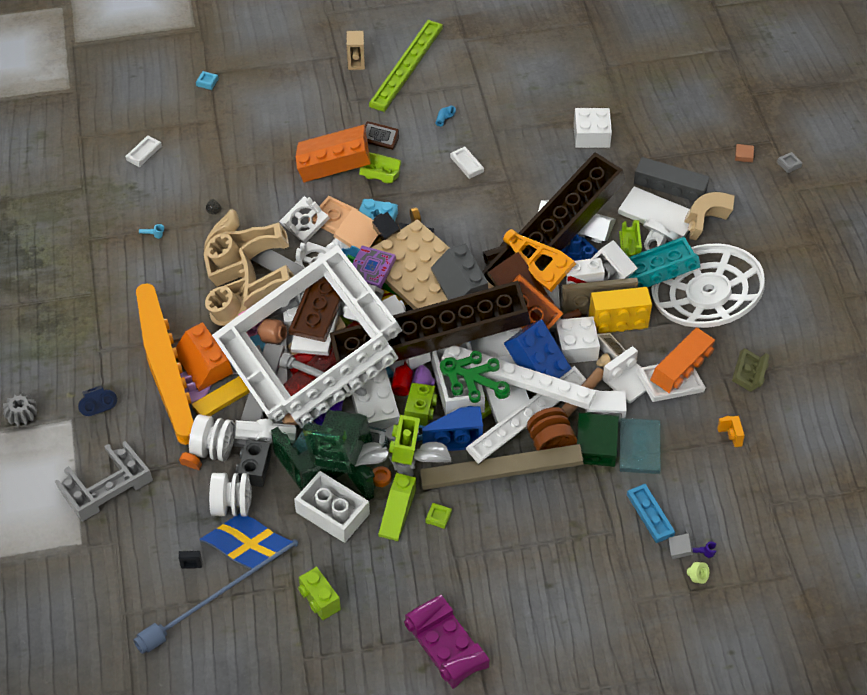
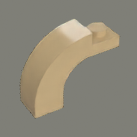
M711 192L700 196L694 202L684 220L685 223L689 224V239L695 241L698 239L703 231L704 217L714 216L726 220L733 211L734 195Z

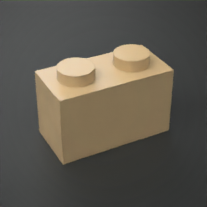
M347 31L348 70L365 69L363 31Z

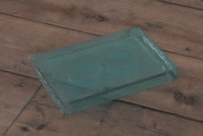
M620 418L619 472L660 474V421Z

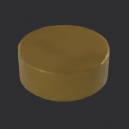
M411 208L409 210L411 222L417 219L421 222L418 208Z

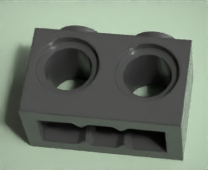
M246 440L245 447H242L240 451L241 462L237 464L235 471L239 475L240 482L242 474L248 473L251 486H264L272 455L269 442Z

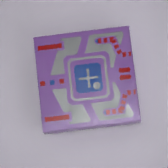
M361 246L352 264L367 284L381 289L396 260V256L391 253Z

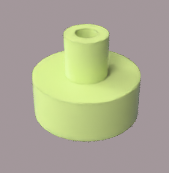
M694 562L687 569V575L690 576L694 583L704 584L707 582L710 573L708 565L704 562Z

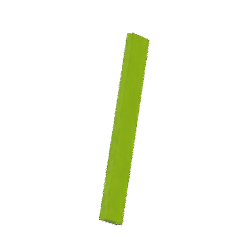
M427 20L371 99L369 107L382 112L386 111L443 29V24Z

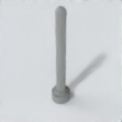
M287 352L283 353L279 362L280 367L285 369L295 368L317 378L325 373L296 361V358ZM360 387L354 393L365 396L367 391Z

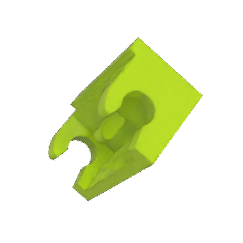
M634 220L632 227H626V221L623 222L621 231H619L620 248L628 257L639 254L642 251L639 220Z

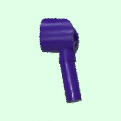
M712 541L708 542L705 547L692 548L693 553H703L708 558H712L717 552L716 550H710L716 547V543Z

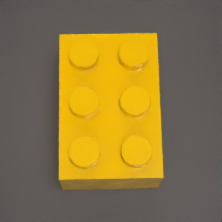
M648 287L591 293L588 317H594L597 333L648 328L652 309Z

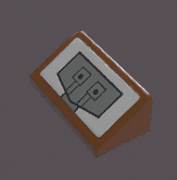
M367 121L365 124L367 142L393 150L399 139V130Z

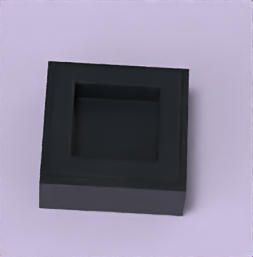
M179 551L178 558L182 569L202 568L200 551Z

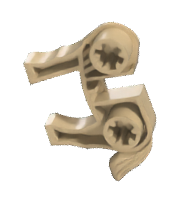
M230 209L209 233L204 246V260L208 277L217 288L210 291L207 295L205 306L210 312L211 320L216 325H227L238 317V314L252 307L294 276L288 266L285 265L256 280L255 271L250 261L257 254L265 250L289 247L287 232L280 223L236 231L240 226L239 217L234 209ZM242 277V279H239V280H237V281H234V282L229 283V284L224 285V286H220V285H223V284H225V283H228V282H230V281H233V280H235V279H238V278Z

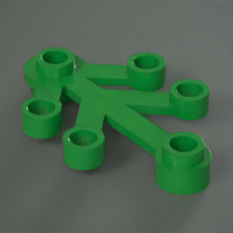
M473 351L469 357L459 360L448 357L441 361L440 371L449 377L451 390L454 395H461L464 391L462 383L458 382L457 375L464 377L469 391V400L472 403H478L481 400L480 391L476 389L474 382L494 390L495 396L499 399H505L510 395V386L507 382H495L480 375L499 370L500 364L496 358H491L487 364L471 369L462 367L472 363L480 364L482 362L481 352ZM476 394L478 397L472 398V395Z

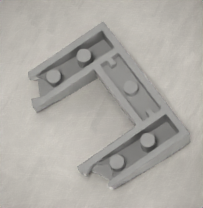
M126 441L123 442V449L112 450L110 444L104 446L119 471L86 489L69 466L64 470L65 474L68 475L62 483L59 480H55L57 487L82 522L100 512L98 506L125 490L133 487L136 491L153 481L148 467Z

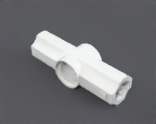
M260 419L256 422L235 420L234 439L269 442L270 444L273 442L294 443L295 425L277 424L270 419Z

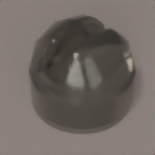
M211 199L206 205V211L212 215L222 210L220 204L214 199Z

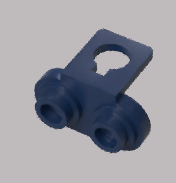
M100 385L82 392L84 397L79 401L78 409L84 416H92L113 408L117 403V396L112 390H104Z

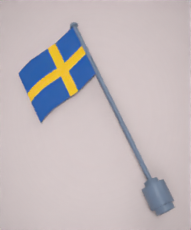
M241 513L203 536L199 541L215 547L234 562L251 570L165 627L161 624L153 623L138 633L137 637L133 639L135 646L142 654L145 652L149 653L166 642V630L293 546L297 547L298 541L296 539L291 541L272 532L254 518L241 516Z

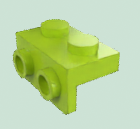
M369 152L371 164L361 167L359 175H363L367 179H379L383 183H393L399 177L401 160Z

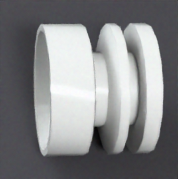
M197 415L191 428L189 453L201 458L207 457L209 453L212 460L218 458L219 461L225 462L230 455L234 442V422L229 419L224 422L223 418H218L214 424L212 416Z
M212 473L209 492L211 516H226L228 507H231L233 516L238 515L239 507L241 516H248L252 499L249 474L243 473L240 482L238 473H234L232 482H229L227 473Z

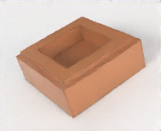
M736 144L735 161L753 162L754 146Z

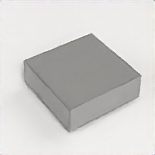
M793 152L781 156L777 160V163L787 173L802 167V162Z
M689 533L669 537L670 552L673 559L693 555Z

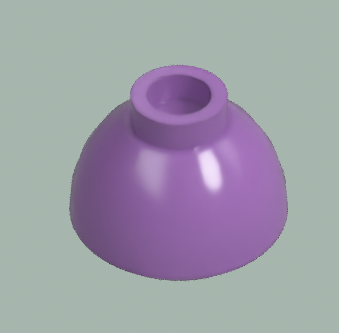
M420 365L413 375L412 383L434 386L435 378L432 377L430 370L426 366Z

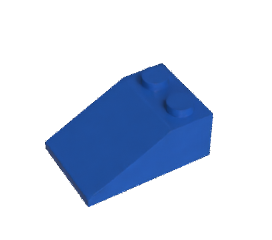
M480 406L459 408L422 427V444L440 442L447 447L448 451L466 450L468 445L483 435Z

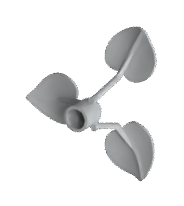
M391 425L386 429L385 434L387 439L395 441V437H392L394 425ZM427 442L422 444L420 449L415 450L411 465L392 462L397 473L413 477L416 460L420 462H451V457L443 443ZM366 443L355 451L353 466L381 463L388 457L391 461L392 455L389 453L388 448H382L380 443Z

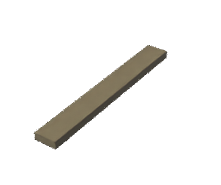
M580 444L488 458L479 464L476 461L425 468L420 469L422 488L426 490L584 464Z

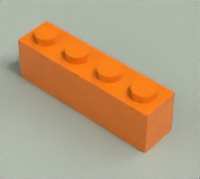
M696 327L655 367L650 381L668 393L674 388L678 389L683 383L684 378L688 379L693 373L694 368H699L704 358H709L713 353L714 348L712 346L715 339Z

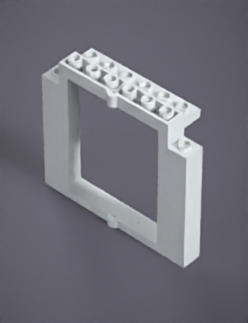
M336 245L212 336L268 418L276 423L290 413L302 429L311 424L318 416L326 413L336 403L343 401L345 397L351 396L362 384L376 377L384 368L391 366L398 359V356L387 341L395 338L402 329L340 247ZM324 276L371 339L296 394L290 396L246 332L280 307L287 306L291 299Z

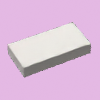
M146 136L125 156L126 161L141 167L162 147L161 142Z
M466 147L450 153V158L469 179L484 172V167Z

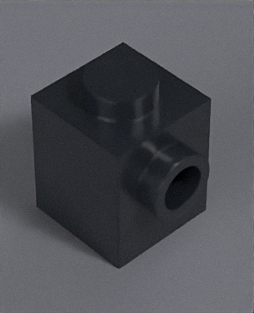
M388 212L377 215L374 221H372L374 230L382 240H386L394 233L400 232L399 226Z

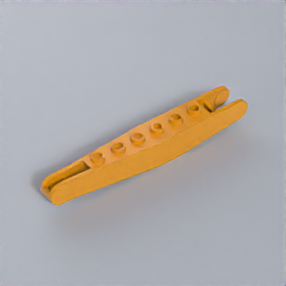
M148 283L141 284L136 289L147 361L174 428L176 438L179 443L188 445L193 425V418L189 408V404L192 403L189 392L185 393L184 390L187 388L185 377H180V374L183 373L180 362L176 363V359H178L176 347L172 348L171 344H174L172 333L167 332V330H170L167 319L163 318L155 288Z

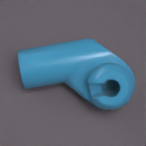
M450 105L440 109L435 124L440 127L443 126L446 119L455 115L456 108Z

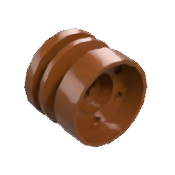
M559 407L543 409L530 417L527 422V429L534 441L533 444L536 451L577 444L576 435L570 426V421L564 409Z

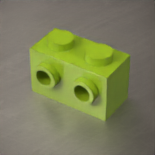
M412 383L404 416L420 418L419 425H428L429 420L434 418L435 409L433 406L437 405L438 394H435V386Z
M400 415L398 425H394L392 437H395V441L391 440L389 453H392V462L412 464L420 418Z
M318 567L299 577L300 586H298L300 594L307 598L311 609L320 616L322 621L341 610L340 597Z

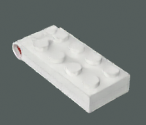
M384 368L376 377L362 384L361 387L367 391L365 396H360L356 393L351 395L360 427L378 430L388 428L399 422V411L386 368Z

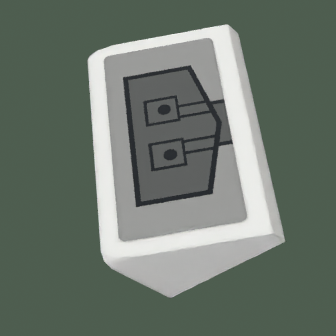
M611 333L597 334L601 351L604 354L608 353L611 361L626 351Z

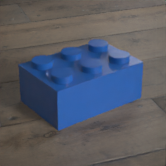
M542 319L527 325L504 342V345L518 366L555 378L562 377L572 369Z

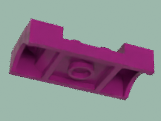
M442 595L427 601L405 614L404 624L409 632L413 633L439 669L444 681L448 682L452 689L456 688L466 677L474 672L489 668L490 659L479 644H475L453 615V609Z

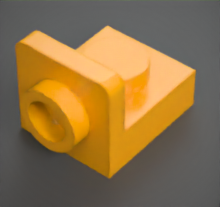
M739 416L720 418L717 427L718 432L728 431V438L733 441L734 447H741L745 435Z

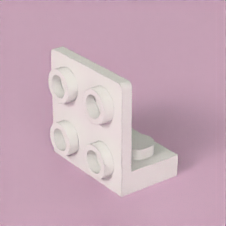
M633 346L604 366L602 379L613 390L626 391V402L629 404L647 392L637 374V370L641 366L636 363L638 350Z

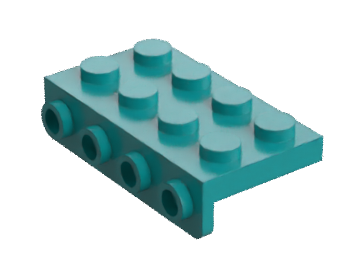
M685 236L629 257L638 268L629 278L637 277L638 288L650 287L701 268L699 256L693 252Z

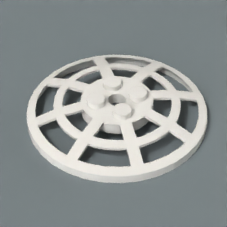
M704 244L691 248L698 255L722 253L721 261L701 263V268L679 275L675 280L663 281V283L671 286L669 292L671 301L659 302L658 289L660 283L651 286L655 306L667 319L684 326L708 328L733 322L750 312L762 297L765 288V277L761 264L749 252L726 244ZM733 255L743 259L752 268L742 273L736 267L728 264L729 258ZM717 268L716 272L701 273L700 271L702 269ZM727 270L737 277L729 281L723 273ZM692 273L695 277L688 284L681 283L685 277ZM757 273L760 283L758 294H748L747 279ZM742 283V294H732L731 288ZM676 289L686 291L687 298L676 300ZM728 300L737 301L727 310L722 306ZM744 301H752L747 307H745L738 313H735L731 316L729 315V313L736 310ZM691 304L696 309L693 313H690L681 306ZM674 307L678 312L689 318L687 320L677 318L664 310V308ZM704 309H715L717 311V314L701 315ZM722 318L714 321L696 322L697 319Z

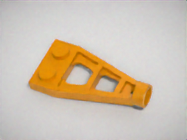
M513 229L507 231L503 237V241L511 246L515 253H520L536 281L550 292L556 288L576 265L575 261L562 251L519 235ZM527 245L537 249L530 258H527L522 253ZM541 255H547L553 260L541 271L535 265V262Z

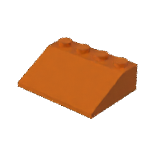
M365 125L298 142L296 164L303 183L370 165Z

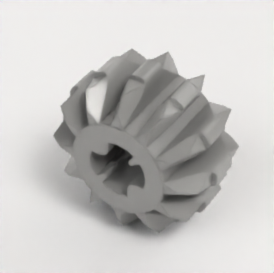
M23 392L19 396L14 394L13 398H7V403L3 404L4 417L11 425L15 423L19 427L21 423H24L27 426V421H34V416L37 415V404L30 394L26 396Z

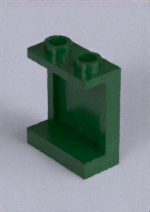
M579 413L577 444H580L583 464L615 467L619 416Z

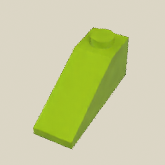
M396 473L378 533L379 537L395 541L399 540L416 492L415 477Z

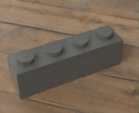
M642 157L635 171L634 184L696 201L706 193L710 177Z

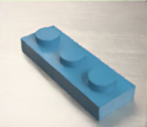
M646 484L627 491L629 500L656 543L675 535V530Z

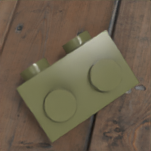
M745 348L742 349L739 353L732 381L750 392L757 387L760 388L765 381L764 374L769 366L768 360L770 355L766 353L759 357Z

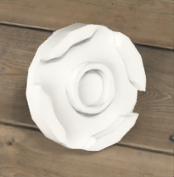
M646 219L643 225L650 231L644 242L646 250H649V245L652 241H657V246L665 244L667 240L671 242L679 237L673 230L669 233L666 226L651 219Z

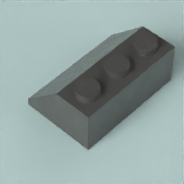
M466 243L449 248L431 267V271L448 300L488 289V281Z

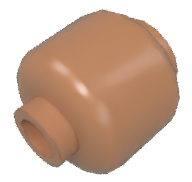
M265 319L258 326L257 333L264 343L280 344L287 336V327L281 320Z

